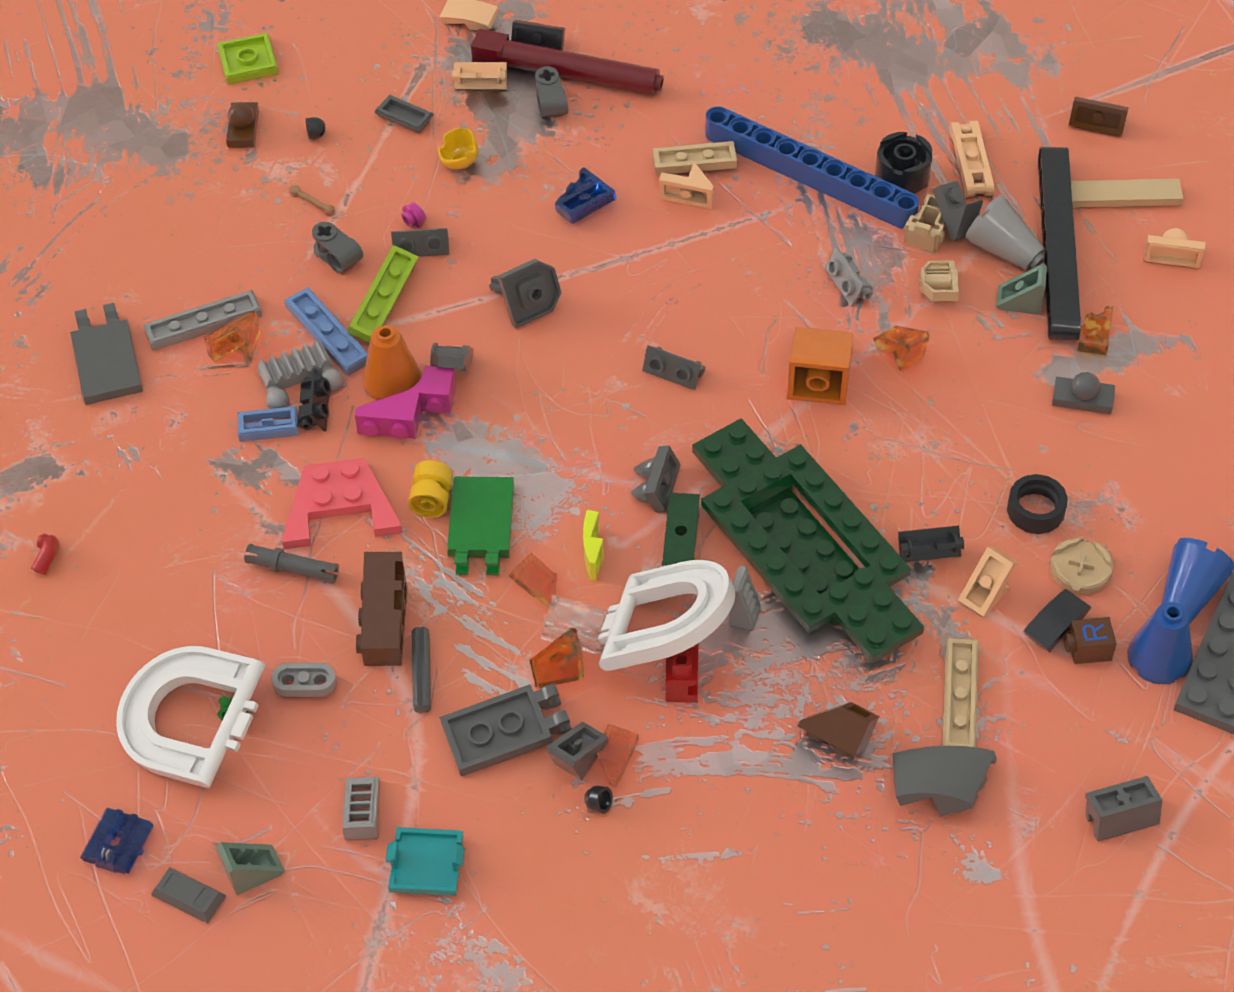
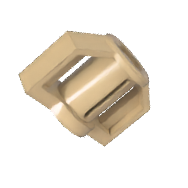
M928 261L920 269L919 287L921 294H925L932 301H958V273L954 261Z

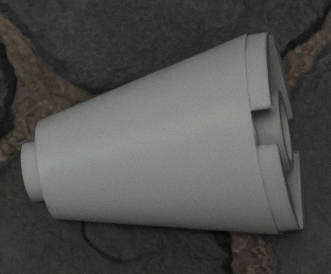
M1002 195L996 197L985 207L988 210L982 217L978 215L966 233V239L970 243L1026 271L1039 266L1045 259L1043 255L1044 247L1010 202Z

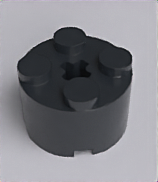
M896 132L886 136L880 142L877 151L875 176L911 193H916L929 185L932 164V147L924 137L917 134L916 138L907 136V132Z

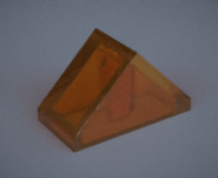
M571 627L529 660L535 687L543 688L550 684L558 685L584 679L583 654L575 628Z

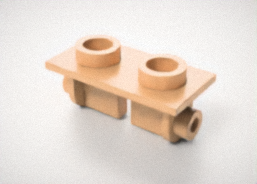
M454 62V70L452 71L454 89H507V62Z

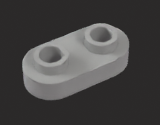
M284 663L276 667L271 676L275 692L284 697H323L333 692L337 684L334 669L325 663ZM288 681H293L291 685H284ZM320 681L325 682L324 684L316 685Z

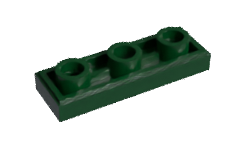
M669 493L662 567L694 560L700 494Z

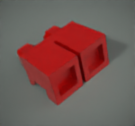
M699 643L681 653L666 658V702L698 703Z

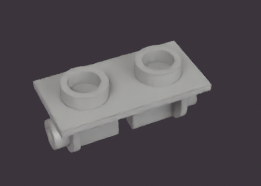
M835 247L825 266V270L850 306H854L858 298L869 299L873 295L872 285L867 282L864 276H858L860 271L852 261V257L842 253L838 247Z

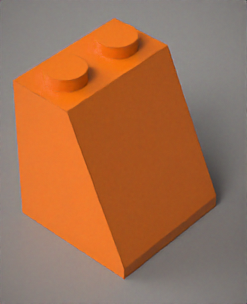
M795 327L789 360L787 399L846 405L853 333Z

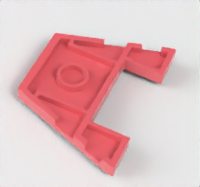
M364 458L304 466L282 536L284 549L311 545L310 519L372 511L375 537L402 533L400 520Z

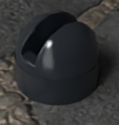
M318 117L305 119L309 140L317 139L324 135L326 128L322 119Z
M593 786L584 794V802L587 808L593 812L606 813L611 808L613 794L609 787Z

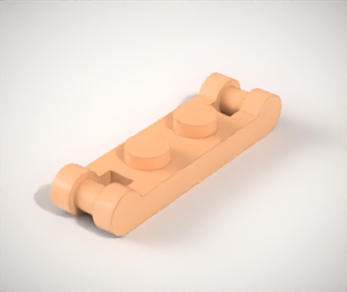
M969 121L968 124L951 122L949 132L956 152L964 185L965 198L975 197V194L993 196L994 182L978 121ZM982 180V183H974V181Z

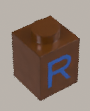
M1110 617L1072 620L1069 633L1064 635L1065 649L1067 653L1071 652L1074 664L1112 661L1117 643Z

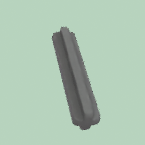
M415 627L412 630L414 711L417 713L429 712L431 709L429 630L426 627Z

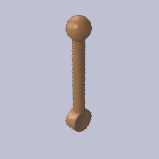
M292 185L289 188L291 196L302 197L323 209L326 215L334 214L335 208L333 205H325L302 192L298 185Z

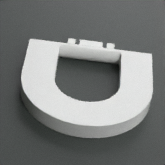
M690 560L631 574L628 577L620 603L609 607L601 629L602 633L598 637L600 644H605L599 666L605 671H611L664 659L681 653L708 637L725 620L735 601V587L726 570L721 565L712 561ZM682 594L698 595L692 607L679 618L660 626L626 633L635 606Z
M202 646L180 647L157 656L136 673L121 697L117 710L116 726L118 737L124 750L137 764L151 773L210 788L227 749L238 752L241 744L233 739L243 740L251 724L253 716L246 713V711L256 713L259 705L254 701H250L266 665L253 658ZM197 683L235 693L210 748H203L169 739L157 733L155 728L156 710L162 699L173 689L184 684Z

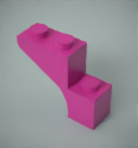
M425 365L421 379L413 388L359 406L355 411L357 433L367 436L377 435L399 439H416L422 411L451 413L456 390L454 368Z

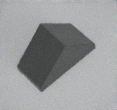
M581 722L549 744L546 751L555 765L582 781L608 743L609 737L588 724Z

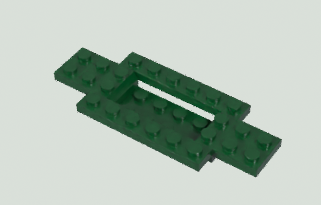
M742 418L692 444L693 454L722 486L701 498V506L808 634L828 622L833 626L838 623L871 663L876 662L923 634L924 626L890 588V586L910 575V566L801 444L775 457ZM793 485L866 568H859L793 493Z

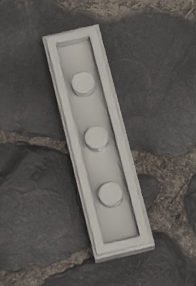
M253 290L143 324L151 348L154 351L261 317L262 313Z

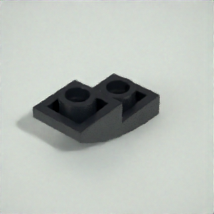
M1064 589L1035 616L1023 632L1050 653L1070 629L1071 621L1083 619L1091 610V606L1069 590Z

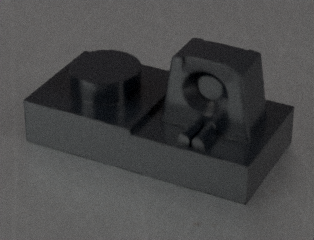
M521 20L513 21L512 41L563 50L564 27Z

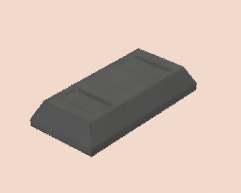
M389 95L375 110L378 116L417 133L434 116V113L392 95Z
M169 867L151 893L152 896L207 924L226 897L225 894Z

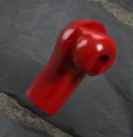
M42 534L37 539V547L40 548V551L31 569L42 575L46 574L59 546V541L54 535Z

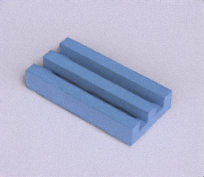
M296 406L237 412L240 442L299 435Z

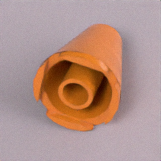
M391 325L379 326L371 334L363 383L366 392L375 400L405 392L413 388L421 379V371L400 331Z

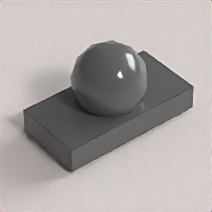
M1081 372L1073 379L1056 376L1052 405L1111 414L1115 385L1100 383L1099 379L1089 372Z

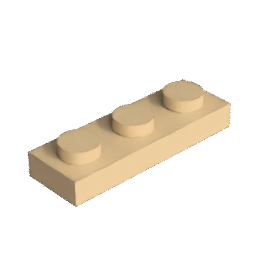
M734 141L653 148L656 175H661V172L669 174L688 173L691 171L693 163L697 164L701 171L737 168Z

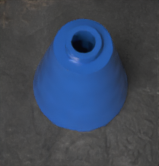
M1180 538L1172 550L1161 604L1174 602L1182 605L1188 612L1190 624L1231 576L1234 562L1219 548L1215 552L1205 548L1207 545L1205 541L1194 538Z
M1174 602L1161 604L1131 639L1127 650L1128 662L1131 667L1133 665L1139 672L1138 675L1142 679L1154 684H1171L1175 682V679L1184 677L1188 673L1193 656L1189 615L1182 605Z

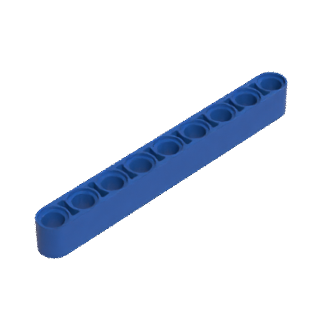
M720 106L712 107L706 112L705 136L713 143L734 141L737 154L898 228L903 229L910 216L918 213V197L903 188Z

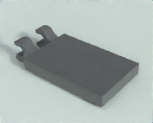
M114 303L103 305L107 324L91 327L86 309L75 311L79 330L70 332L85 405L143 392L127 319L119 321Z
M531 684L439 717L460 775H467L551 744L553 742L551 734L562 735L570 731L572 728L566 710L558 711L544 718L540 709H551L561 705L555 684L547 685L537 691H533Z

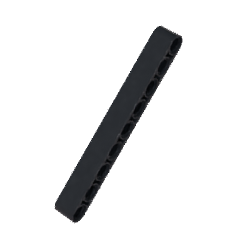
M1040 147L1038 154L1042 242L1045 249L1043 255L1045 256L1044 264L1047 266L1045 292L1048 338L1051 340H1079L1081 317L1068 147Z

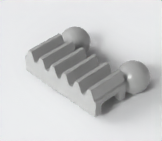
M316 340L312 347L304 344L301 351L293 348L290 355L281 352L280 358L277 359L274 356H270V360L267 363L263 359L259 360L257 371L265 385L267 392L266 404L270 409L287 407L289 396L283 389L300 384L306 377H312V370L314 368L323 378L329 381L331 392L337 391L343 386L344 377L339 370L333 369L322 343L320 344Z

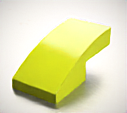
M587 510L583 526L584 559L590 580L596 581L604 557L603 539L597 538L600 530L599 512Z

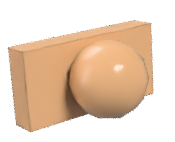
M1179 228L1169 229L1162 236L1148 235L1143 261L1200 268L1206 242L1189 240L1188 234Z

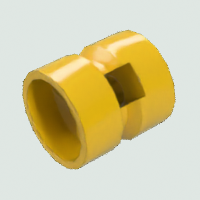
M433 460L422 461L416 465L408 499V506L412 512L430 518L440 517L445 514L453 479V471L449 466Z

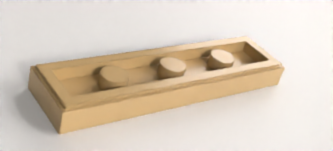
M1179 179L1071 181L1073 208L1182 205L1183 202Z
M946 638L942 746L976 747L979 640Z

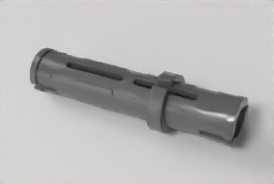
M249 544L246 552L254 553L258 556H244L245 563L270 567V570L273 572L283 570L329 581L330 583H335L338 575L327 573L326 570L339 572V564L285 553L284 549L281 548L272 550Z

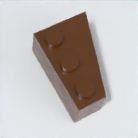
M364 552L363 582H361L362 608H359L358 612L361 634L356 636V652L362 653L364 666H402L408 589L402 552Z

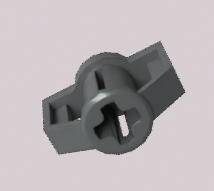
M433 343L430 364L431 366L468 371L470 361L473 358V348H470L468 345H463V347L438 346V343Z

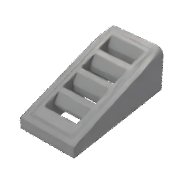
M740 565L733 580L735 601L729 612V623L731 626L753 630L761 610V605L747 567Z
M379 777L346 778L342 826L344 839H377ZM371 787V790L353 791V788ZM371 797L370 800L353 801V798ZM370 807V810L353 811V808ZM369 817V820L352 821V818Z

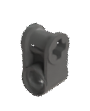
M550 66L538 69L535 73V80L537 84L536 96L541 118L568 113L566 94L562 88L558 71Z
M320 222L313 227L312 236L316 241L314 253L337 273L344 272L363 258V251L360 245L339 230L334 224Z

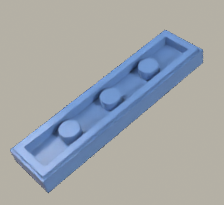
M309 287L284 300L286 308L315 340L323 344L326 353L347 376L366 365L367 351L351 334L347 333L348 330Z

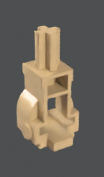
M927 194L920 212L910 216L903 231H905L904 242H907V245L930 252L938 251L943 242L945 232L944 220L934 195Z

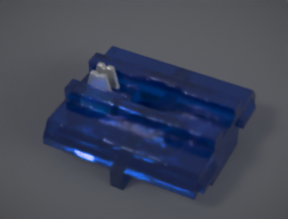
M106 808L80 858L85 862L95 863L96 867L114 873L129 874L138 855L142 856L144 852L143 846L154 825L149 820L139 818L136 814L132 813V815L123 813V810ZM116 837L121 838L118 845H110L111 841L115 840Z

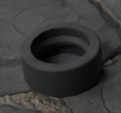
M1027 475L1017 480L1011 487L1007 512L1010 520L1016 527L1028 533H1048L1058 528L1064 520L1068 497L1064 487L1057 480L1046 475ZM1030 494L1043 495L1055 504V510L1045 514L1031 513L1020 505L1019 499Z

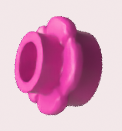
M415 202L403 206V213L401 214L403 221L409 227L415 225L417 228H421V223L426 220V215L421 207Z

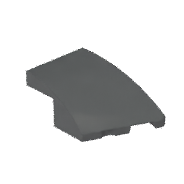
M931 746L893 753L895 792L899 805L903 806L933 798L940 817L972 809L978 799V792L987 781L986 772L989 766L997 761L995 751L968 746Z

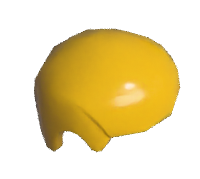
M455 128L443 135L442 148L438 147L440 161L445 167L453 170L465 169L471 166L477 159L479 146L472 130Z

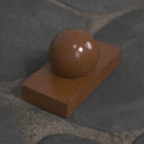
M258 102L231 103L227 115L229 120L226 139L227 147L255 146L259 113Z

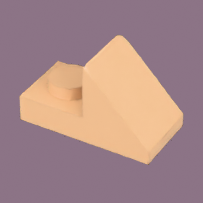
M693 163L688 177L661 172L659 177V199L712 209L714 186L697 164Z
M992 546L987 547L958 601L983 617L986 616L1009 590L1010 587L1006 585V582L1018 562Z

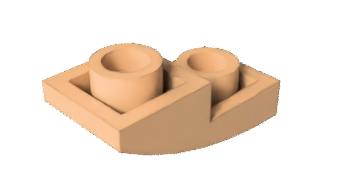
M447 0L439 18L444 24L465 23L469 30H490L500 9L498 6L478 0Z

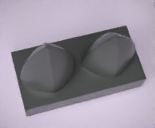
M659 446L655 457L645 460L634 467V471L648 478V481L638 485L631 493L636 499L642 502H649L655 512L667 511L669 493L673 491L681 465L670 446Z

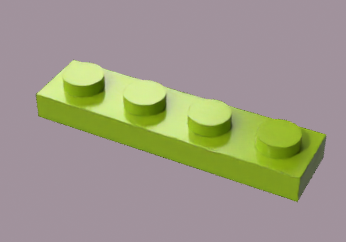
M395 245L392 246L351 321L347 333L370 343L372 332L377 327L383 326L417 263L418 256Z

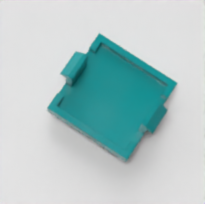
M396 827L395 841L388 844L385 862H390L392 868L388 885L389 892L456 896L460 866H463L465 850L462 847L463 831Z

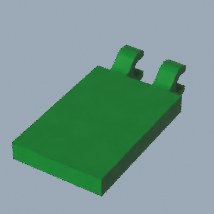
M454 476L447 553L448 557H455L456 575H468L469 557H485L486 575H499L500 557H509L514 477Z

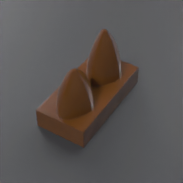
M1075 97L1069 126L1122 136L1129 107Z

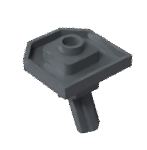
M537 259L526 262L498 276H493L489 285L491 290L503 293L512 326L515 328L552 312L562 293L555 268Z

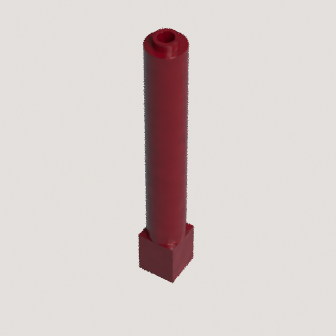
M479 29L471 44L472 62H507V67L536 72L542 67L550 66L555 68L559 73V77L649 95H655L657 91H661L664 76L660 75L659 69L509 40V34Z

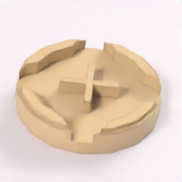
M1084 538L1065 540L1055 548L1050 560V573L1054 581L1062 589H1067L1073 594L1089 595L1099 592L1107 586L1112 576L1113 560L1109 552L1101 544L1092 541V543L1084 541Z

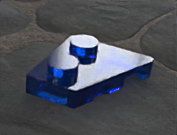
M584 167L579 171V179L576 183L571 182L567 186L566 192L555 202L556 212L573 224L616 200V193L614 189Z

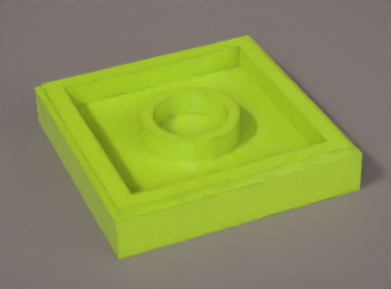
M268 33L217 43L227 85L279 74Z

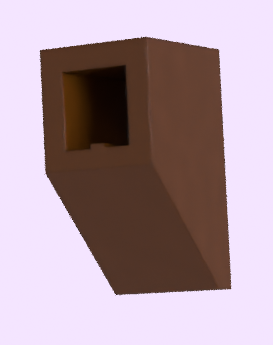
M848 702L810 715L800 720L798 727L805 730V734L809 738L820 742L824 740L834 745L836 752L851 757L865 751L880 716L853 702Z

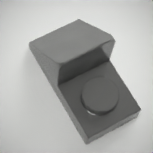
M958 181L933 188L934 196L951 241L965 238L969 227L980 214L983 200L966 204Z

